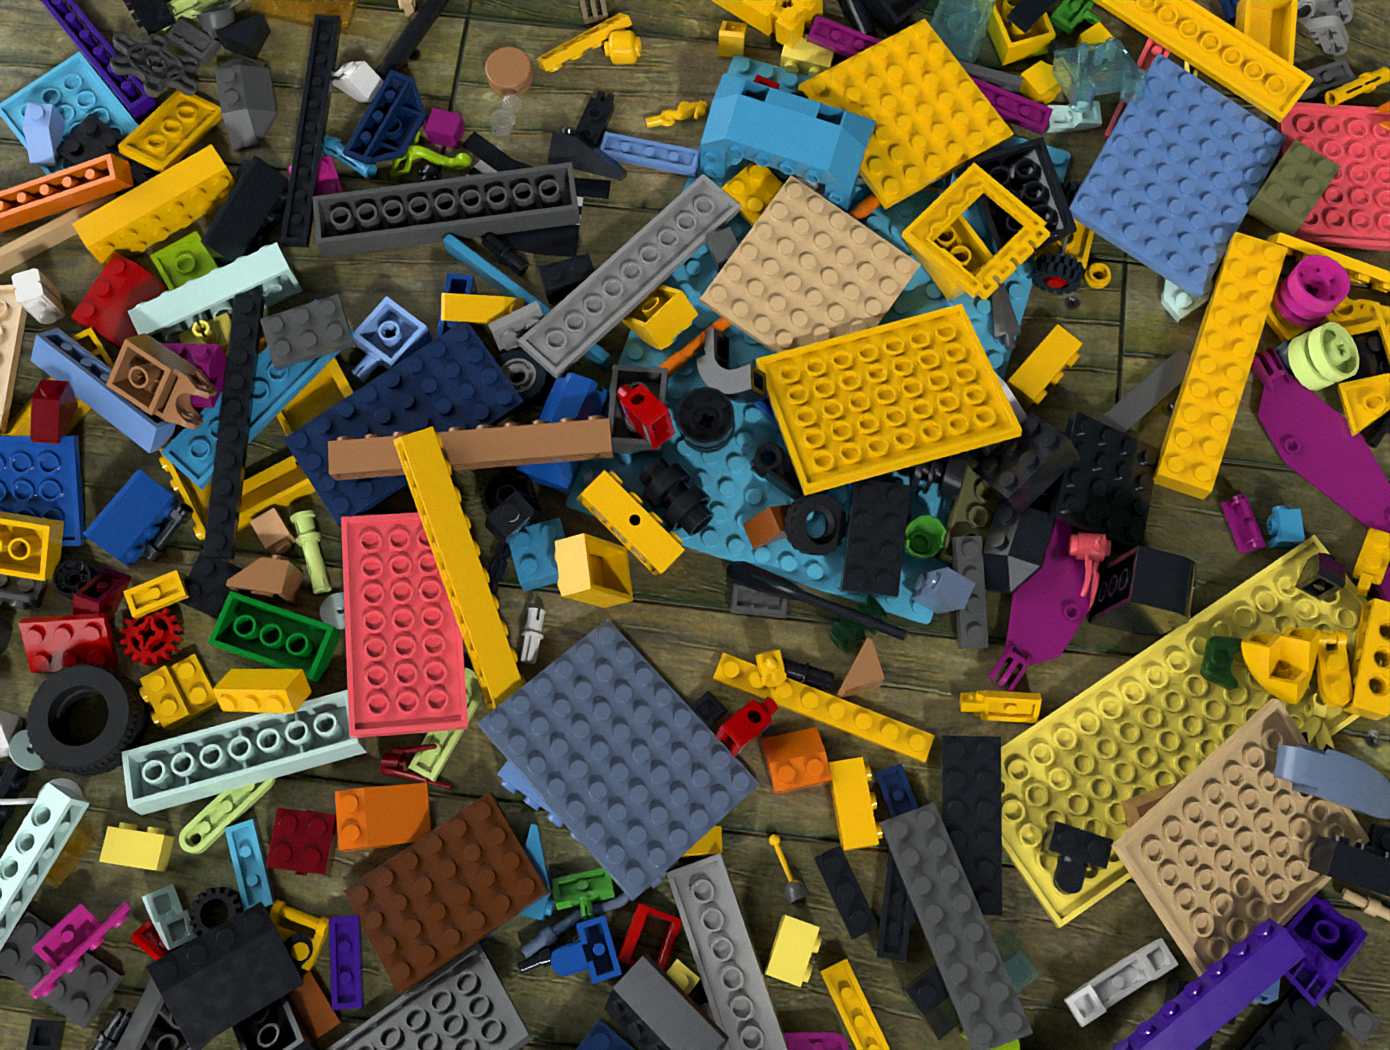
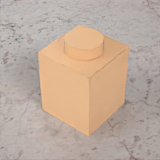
M275 508L250 521L265 549L272 555L288 551L292 544L296 542V538L284 518Z

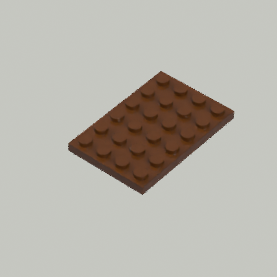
M488 792L354 883L344 892L356 915H359V921L397 993L403 994L549 894L550 890L494 794Z

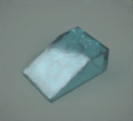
M996 0L939 1L930 26L957 60L975 64Z

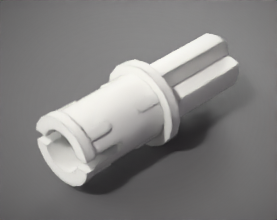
M528 608L525 631L521 634L524 638L520 661L525 664H535L537 660L539 643L544 637L541 632L546 611L543 609L537 612L538 608Z

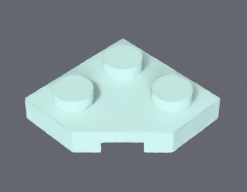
M1163 277L1164 289L1161 296V304L1178 323L1209 301L1214 282L1210 280L1203 295L1196 299Z

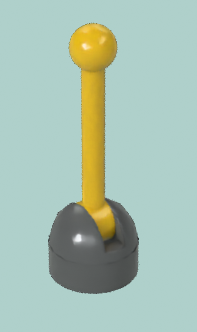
M772 834L769 837V843L774 846L789 881L785 888V897L788 904L791 905L810 897L806 885L799 880H794L779 845L780 837Z

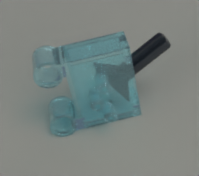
M1110 37L1103 43L1088 45L1086 42H1081L1078 44V47H1071L1054 39L1047 47V51L1054 55L1052 74L1068 98L1069 108L1072 111L1087 112L1093 107L1094 96L1120 92V100L1125 103L1136 104L1143 100L1147 73L1137 66L1120 40Z

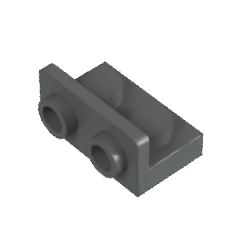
M0 574V606L2 602L11 603V607L20 610H28L29 606L40 608L49 579L41 581Z

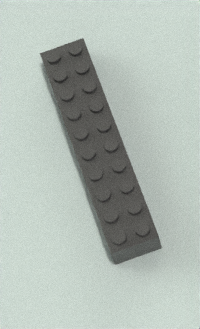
M572 162L313 196L316 244L324 258L443 242V239L448 234H452L460 240L482 237L489 233L497 235L581 223Z

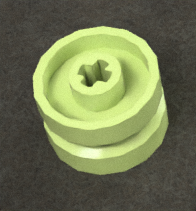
M1328 322L1312 331L1293 338L1289 343L1288 358L1290 367L1299 382L1309 390L1318 391L1335 382L1343 381L1354 376L1359 369V354L1356 344L1348 331L1338 323Z

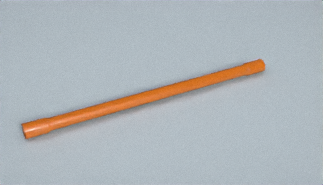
M871 192L848 214L857 221H860L877 209L881 203L874 193ZM720 317L680 351L675 352L666 359L658 368H668L669 379L688 360L704 348L706 330L715 328L723 333L732 324Z

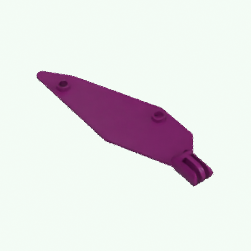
M1274 347L1259 352L1257 356L1254 355L1251 366L1263 386L1257 417L1283 463L1367 528L1390 533V483L1361 433L1359 432L1352 436L1346 418L1292 378Z
M1060 520L1056 521L1042 569L1030 580L1018 587V590L1012 595L1005 650L987 677L992 681L1004 663L1007 662L1006 668L996 682L998 686L1002 687L1015 668L1018 669L1006 688L1007 692L1014 690L1028 666L1059 658L1088 613L1092 577L1086 596L1082 597L1080 594L1085 581V560H1077L1075 556H1068L1070 534L1085 531Z

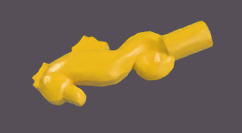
M701 100L690 103L682 101L677 106V110L669 109L662 111L660 115L645 118L647 128L660 125L670 127L675 123V119L685 120L693 115L695 119H698L706 114L708 105Z

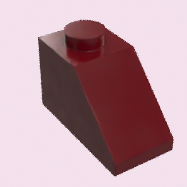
M41 379L31 398L30 439L32 442L60 444L78 406L69 381Z
M107 567L73 594V615L108 613L109 620L112 619L124 596L123 591L127 590L131 581V576Z

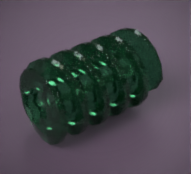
M870 595L866 598V603L860 602L857 605L858 610L856 611L882 621L888 618L884 608ZM843 617L839 618L840 623L833 621L830 624L831 630L825 628L836 647L847 655L850 654L849 644L857 649L859 647L857 638L859 637L863 641L867 639L865 632L869 631L874 636L877 634L876 630Z

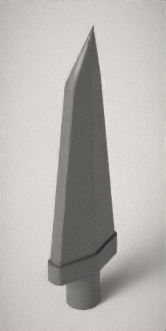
M1003 282L1002 284L998 283L999 287L991 294L994 323L993 333L996 340L1003 339L1006 350H1012L1016 347L1014 336L1021 334V329Z

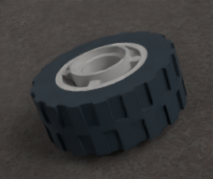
M512 349L509 352L500 354L501 356L496 358L495 361L526 404L518 411L531 409L534 405H538L541 399L545 398L546 391L549 389L547 370L524 349ZM518 377L524 378V380L519 383L513 382Z

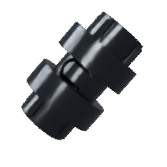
M660 458L650 464L639 477L640 482L646 487L642 496L653 509H658L662 506L665 508L666 511L662 519L673 531L683 528L690 537L694 536L706 527L714 517V513L707 507L711 497L700 485H695L691 488L688 486L691 475L680 463L670 466L664 458Z

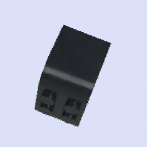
M1140 545L1136 546L1098 570L1100 580L1096 598L1091 607L1089 624L1141 635H1161L1187 624L1192 613L1191 603L1196 583L1197 564L1193 560L1181 555Z

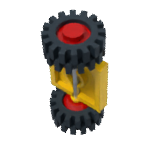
M1064 181V184L1060 182L1068 206L1081 186L1077 184L1078 181H1073V183ZM1074 219L1077 227L1076 232L1036 251L1033 259L1036 261L1031 278L1032 283H1035L1037 288L1041 287L1043 291L1049 290V293L1052 294L1054 291L1058 292V294H1063V292L1071 294V291L1076 292L1080 286L1083 269L1087 267L1094 235L1092 230Z

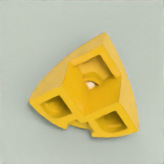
M1289 627L1283 628L1282 633L1275 635L1260 631L1246 637L1241 641V648L1249 671L1256 681L1269 693L1283 701L1298 705L1306 692L1313 674L1319 648L1320 630Z

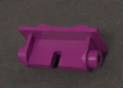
M1239 494L1232 497V500L1220 503L1239 554L1266 547L1247 496Z

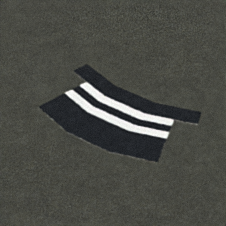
M475 131L461 145L480 159L466 176L533 167L513 160ZM575 178L581 219L583 197L609 199L611 181ZM580 223L497 234L494 236L507 247L512 246L513 249L523 253L576 257Z

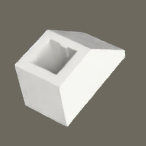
M352 61L350 63L342 62L335 68L333 85L358 102L364 103L373 100L384 81L365 61Z

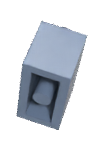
M949 567L921 573L913 583L914 591L911 599L937 614L965 609L976 583Z

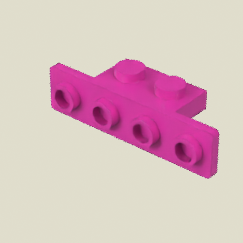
M123 902L100 923L79 903L31 948L52 970L28 993L34 999L40 995L43 998L47 996L58 985L55 981L64 972L67 974L71 973L82 962L81 955L88 949L91 951L96 949L106 939L103 934L112 926L115 928L119 927L129 917L127 912L132 906L127 902Z

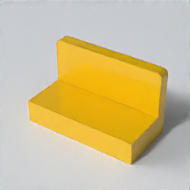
M175 570L123 591L132 617L140 618L188 598L189 594L184 583L187 576Z

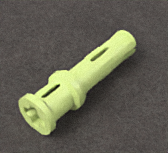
M312 510L297 512L290 517V520L295 524L298 535L296 542L302 547L313 593H327L332 589L318 544L321 535L316 531L313 518L315 513Z

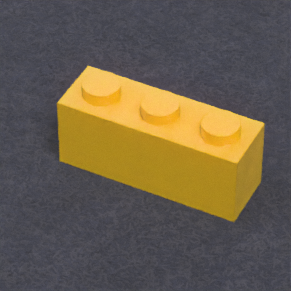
M1057 324L1007 381L1006 384L1017 401L1026 409H1029L1034 402L1039 405L1048 394L1046 388L1050 384L1056 386L1065 375L1062 370L1067 365L1072 367L1080 358L1081 354L1078 351L1083 343Z
M231 669L213 688L223 712L295 713L312 693L303 669Z
M863 757L829 762L832 777L830 788L842 850L848 851L879 845L878 839L882 838L880 821H875L873 810L877 809L875 793L869 792L868 781L872 780L869 763L864 764Z

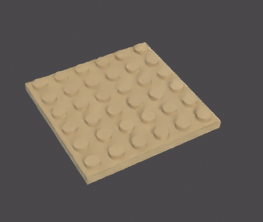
M790 175L703 293L699 302L775 354L878 326L921 264Z

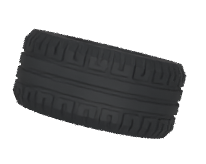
M96 663L73 664L72 666L60 669L59 672L56 671L38 687V691L34 693V697L30 701L31 705L28 707L26 730L28 731L29 742L32 744L35 753L45 763L50 764V766L79 775H100L123 765L122 752L140 746L148 726L147 703L141 697L139 687L133 680L122 673ZM92 694H101L106 699L109 709L108 721L104 730L95 740L81 746L74 744L68 732V720L73 708L85 697Z

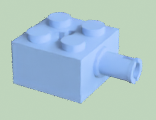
M386 296L354 331L353 339L358 348L366 353V356L351 373L357 379L360 378L361 382L365 383L378 366H383L389 370L432 340L427 326Z

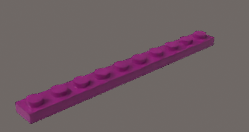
M819 15L816 16L807 37V42L847 58L881 42L879 39ZM970 76L1003 120L1043 135L1052 114V108Z

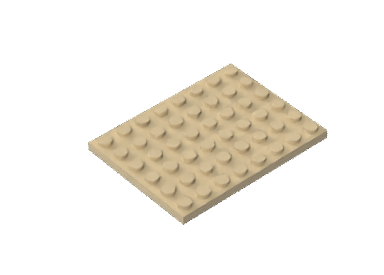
M1270 699L1111 845L1199 977L1207 971L1212 963L1221 960L1228 954L1236 943L1243 941L1252 934L1255 927L1260 923L1266 922L1271 918L1281 926H1284L1332 878L1308 869L1318 835L1330 839L1333 833L1351 839L1349 845L1355 847L1356 842L1366 845L1370 841L1350 809L1324 799L1292 790V782L1273 777L1278 744L1294 747L1299 744L1308 745L1279 699Z

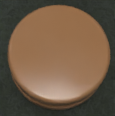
M502 47L495 50L488 57L485 64V73L488 84L494 93L502 97L514 98L528 91L533 82V70L531 61L524 51L515 47Z

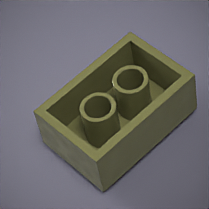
M1295 139L1248 206L1247 213L1277 232L1293 236L1312 211L1341 166Z

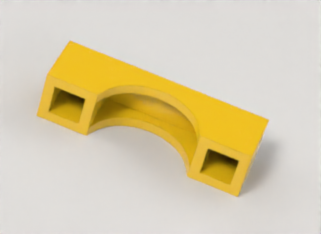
M1098 22L1079 35L1074 48L1084 53L1109 50L1108 64L1115 57L1114 52L1119 42ZM1039 61L1021 73L1020 77H1023V81L1019 91L1025 98L1047 105L1055 99L1058 93L1063 90L1066 92L1075 85L1076 81L1079 80L1080 67L1071 63L1063 66H1054Z

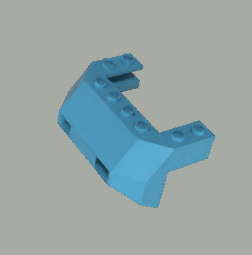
M724 73L713 98L700 144V171L710 177L725 179L727 160L732 161L733 157L737 159L744 158L762 167L769 166L787 175L794 174L804 177L812 183L825 184L824 198L848 214L856 192L861 165L877 121Z

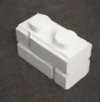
M33 268L12 276L17 302L39 323L51 324L65 316L60 291L38 269Z

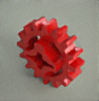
M161 608L140 618H134L132 621L125 619L124 622L128 627L127 629H120V633L126 635V638L119 641L121 645L127 646L123 651L124 654L132 656V661L136 663L142 662L143 665L148 667L151 662L160 666L161 658L169 661L172 660L170 652H179L180 649L175 645L177 642L184 641V638L178 636V633L184 630V627L181 625H176L180 621L179 617L172 615V611L164 608L162 610ZM163 620L166 622L169 631H165ZM135 640L139 641V648L141 649V651L138 649Z

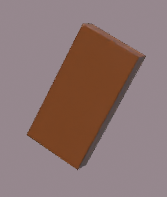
M309 971L301 977L304 984L288 993V996L314 1040H317L343 1021L337 1011L332 1010V1003L313 971Z

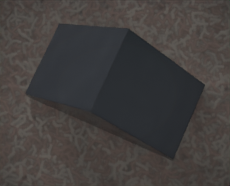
M263 13L215 30L224 49L254 60L257 59L271 32Z

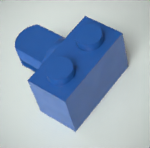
M605 915L576 924L579 941L556 948L551 956V967L557 975L568 976L588 970L592 985L622 975Z

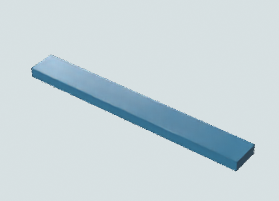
M448 234L443 239L449 254L506 297L524 298V306L537 301L542 310L543 317L551 311L549 307L455 236ZM595 344L584 354L585 357L605 372L611 366L610 354L598 344Z

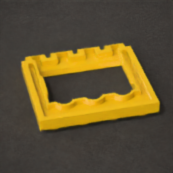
M973 163L902 232L901 237L972 298L978 295L981 299L986 300L999 287L998 283L1002 284L1017 269L1016 266H1020L1035 251L1034 248L1037 249L1050 236V232L1045 228L1047 222L976 163ZM984 193L1023 225V227L973 276L963 267L959 260L946 249L940 248L934 241Z

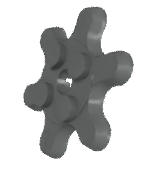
M152 33L149 35V42L147 43L135 42L124 34H115L113 36L114 47L125 56L112 57L110 59L111 70L118 75H133L144 82V91L148 96L158 97L165 87L175 88L187 96H192L198 91V84L187 77L185 73L196 72L200 67L199 60L190 55L179 56L169 51L167 48L168 40L164 36Z

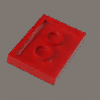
M108 613L22 618L18 623L31 673L59 672L60 669L66 668V666L80 663H96L109 668H116L119 663Z

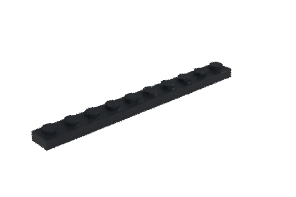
M315 14L280 240L281 244L287 247L309 248L314 217L313 196H317L342 20L337 15Z
M235 295L203 556L206 559L235 558L262 330L260 319L263 318L265 299L260 295Z

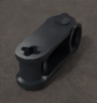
M773 441L760 445L750 462V470L762 479L765 478L791 499H799V496L804 495L790 456ZM770 456L774 459V463L770 465L764 464L760 458ZM829 489L816 492L813 494L827 493Z

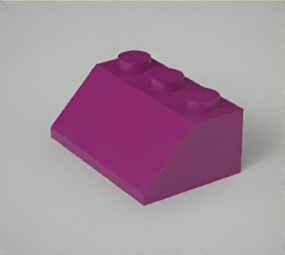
M161 343L200 369L217 389L216 395L208 399L191 395L192 406L214 408L224 387L227 356L219 344Z

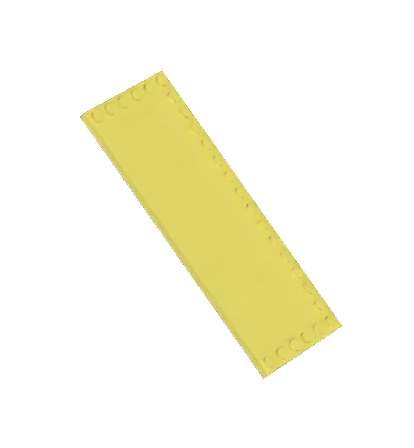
M1315 535L1189 619L1187 624L1176 628L1001 747L1002 849L1057 928L1064 926L1132 878V876L1112 848L1107 869L1097 871L1087 868L1083 887L1078 893L1063 894L1059 892L1053 885L1058 857L1041 852L1048 823L1058 821L1112 839L1114 843L1129 829L1121 801L1172 783L1178 785L1270 699H1279L1264 689L1249 671L1242 654V640L1260 631L1275 635L1282 633L1283 628L1289 627L1325 630L1326 633H1333L1335 630L1345 631L1347 634L1346 649L1350 669L1362 605L1368 601L1364 596L1355 594L1357 587L1347 575L1344 588L1321 601L1295 587L1310 557L1318 552L1330 554ZM1380 628L1381 636L1387 639L1386 632ZM1326 644L1327 650L1333 651L1332 644ZM1374 655L1376 663L1381 666L1382 662L1380 657ZM1316 666L1314 667L1306 692L1298 705L1279 699L1298 729L1310 718V705L1308 703L1310 695L1317 693V704L1322 706L1323 703L1319 694ZM1369 681L1370 689L1376 693L1375 684ZM1328 706L1323 721L1328 728L1330 736H1333L1360 716L1342 711V708ZM1313 738L1309 746L1316 748L1317 746Z

